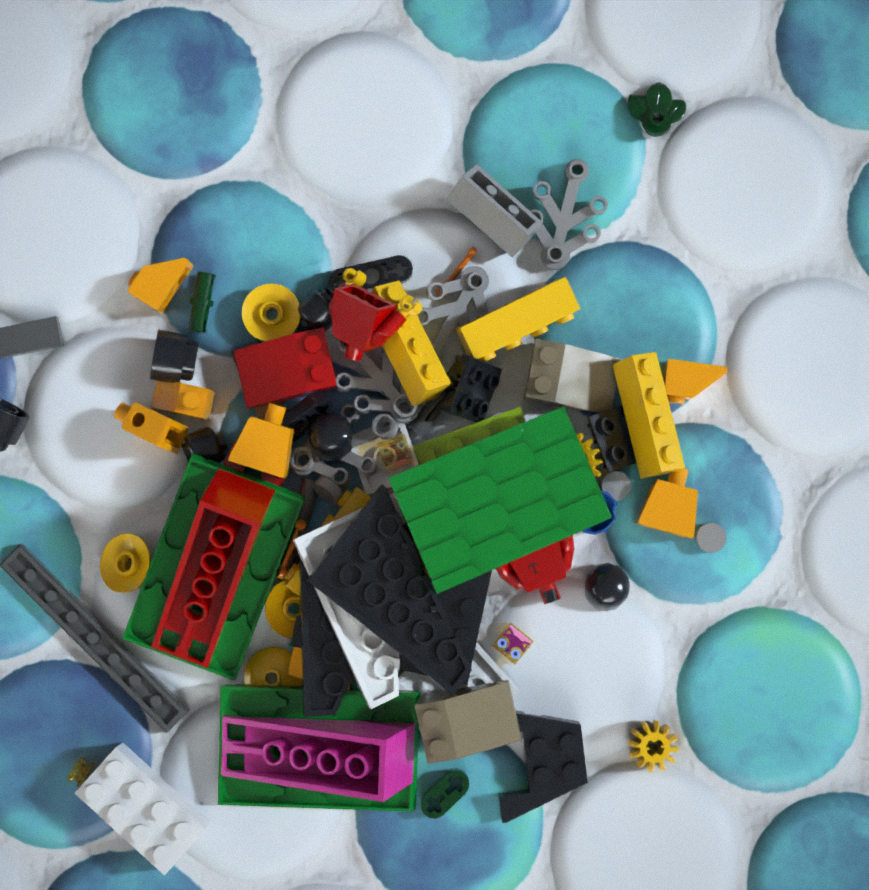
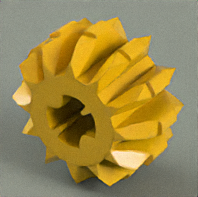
M653 720L650 729L648 724L643 721L641 722L643 729L641 733L635 728L631 730L637 737V740L629 739L627 744L637 748L631 750L628 754L631 758L639 757L636 761V765L639 768L647 763V770L653 772L655 763H657L659 769L663 771L666 769L663 762L665 759L672 764L675 762V759L669 753L679 752V747L671 744L678 737L676 734L667 735L670 731V726L667 724L660 728L659 721ZM650 740L656 742L659 746L657 751L651 749L647 752L650 749L647 746Z

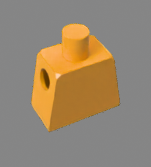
M122 402L114 413V418L123 422L121 429L177 455L185 440V436L190 430L189 427L137 402H134L131 406Z
M269 403L264 420L250 416L228 461L286 478L294 429L281 425L286 408Z
M682 468L669 473L668 481L654 480L634 524L693 539L698 490L685 487L689 470Z

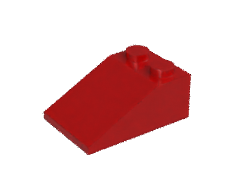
M324 327L290 334L234 351L247 409L268 405L269 403L273 404L307 397L316 391L330 392L337 386Z

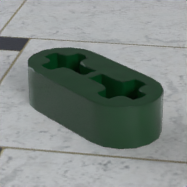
M454 768L447 771L422 796L421 810L424 815L433 819L440 818L459 801L469 789L467 774L461 769ZM451 776L454 778L461 776L463 778L461 781L462 788L459 790L455 787L447 793L446 789L451 784L449 778ZM443 794L445 797L439 803L441 809L433 808L429 810L427 808L429 806L427 799L431 797L435 800Z

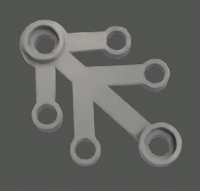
M580 159L571 160L565 168L564 174L568 184L561 211L550 195L551 187L547 182H537L533 188L534 198L541 202L556 227L554 238L551 237L543 223L535 232L543 245L541 251L542 263L552 270H559L565 267L570 259V253L587 243H595L599 239L601 234L600 228L595 224H589L585 226L582 234L565 242L567 232L594 215H602L608 207V202L604 197L595 196L589 205L572 214L579 185L586 180L589 173L588 165ZM579 166L582 168L583 173L576 175L572 172V168ZM538 187H545L547 194L541 196L537 194L536 189ZM600 201L603 203L604 208L596 210L593 203ZM537 209L530 210L533 214L538 215L543 222L544 217L541 211ZM588 229L595 230L596 237H587L586 231ZM558 250L561 253V257L553 259L550 252Z
M468 267L461 273L460 279L445 283L433 282L426 288V294L431 300H440L447 293L461 291L455 302L428 309L422 308L421 310L426 315V319L421 322L422 326L427 325L430 320L447 316L431 343L441 363L443 360L441 351L457 323L458 327L470 322L466 307L471 298L476 309V318L488 313L483 292L489 285V277L481 267ZM473 275L479 278V284L476 287L471 284V277ZM435 285L440 288V294L437 297L431 293V289ZM461 343V350L465 355H467Z
M337 339L338 349L345 354L346 346H344L343 341ZM381 346L383 354L382 371L364 351L362 360L357 362L370 378L355 377L348 373L337 375L336 389L342 393L349 392L351 389L383 392L389 399L376 400L370 399L367 395H359L354 400V409L358 414L365 415L370 411L391 413L393 418L401 423H409L417 418L420 405L412 406L403 386H401V392H399L392 384L394 368L383 346ZM347 379L350 383L348 386L343 387L339 384V381ZM360 401H366L368 407L362 409L357 404ZM402 405H407L410 408V411L408 413H402L399 410V407Z
M354 404L344 405L341 409V415L347 418V412L354 409ZM355 411L354 415L347 418L350 424L355 423L360 419L361 414ZM389 414L378 415L373 420L372 427L353 435L352 448L377 438L382 440L393 438L398 431L397 422ZM385 425H391L389 432H382ZM309 438L305 446L298 447L291 453L290 467L298 475L306 476L316 472L330 478L339 487H345L351 481V475L346 469L342 467L335 469L321 462L323 459L319 458L313 451ZM349 452L340 459V461L359 468L365 476H373L378 471L377 462L369 456L362 457ZM309 457L308 464L302 466L301 461L304 458ZM372 462V468L365 471L364 465ZM340 473H345V478L338 482L337 476Z

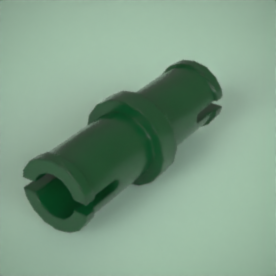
M197 271L194 297H190L192 309L187 330L206 333L209 309L214 304L211 298L216 278L215 274Z

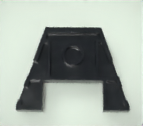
M516 710L520 732H522L528 789L498 793L502 823H507L588 783L582 730L579 721L546 715L526 714L523 711Z

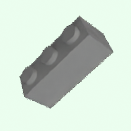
M478 164L461 177L447 197V200L457 210L462 212L511 257L528 243L543 223Z

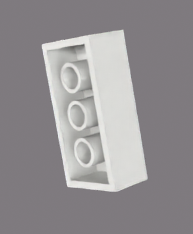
M124 743L115 747L75 792L84 803L164 876L211 823Z

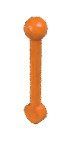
M472 247L446 282L455 280L478 250ZM437 287L435 291L437 296L440 294L439 287Z
M298 519L295 523L296 530L282 565L276 573V577L283 579L287 573V566L295 548L293 539L298 537L299 530L306 528L307 524L303 519Z

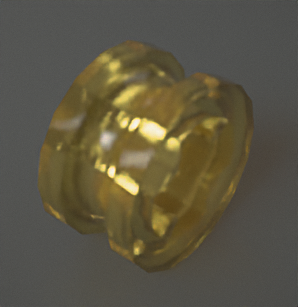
M82 756L75 763L67 778L69 782L76 781L77 787H80L87 780L95 765L92 762L89 764L85 763V758Z

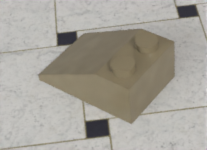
M536 338L523 400L556 407L564 406L567 409L594 414L612 409L617 383L613 364L621 361V358L564 343Z
M509 680L459 688L454 695L448 691L424 694L415 703L428 764L460 759L522 739Z

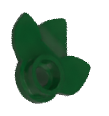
M657 82L648 89L646 96L630 94L628 108L631 116L642 122V126L647 134L659 137L669 131L672 123L678 122L684 117L686 102L677 99L672 100L670 89L665 84ZM653 119H658L661 122H655Z

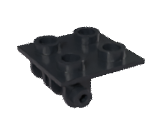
M462 354L460 359L457 358L452 372L460 375L461 378L450 376L451 379L459 381L457 387L453 385L448 386L455 389L456 392L446 389L441 400V404H443L441 410L476 423L484 420L489 411V404L494 390L499 384L502 369Z
M623 406L587 417L589 421L587 427H590L592 435L596 439L593 443H597L600 456L604 464L602 466L603 469L606 468L607 472L611 473L637 463Z

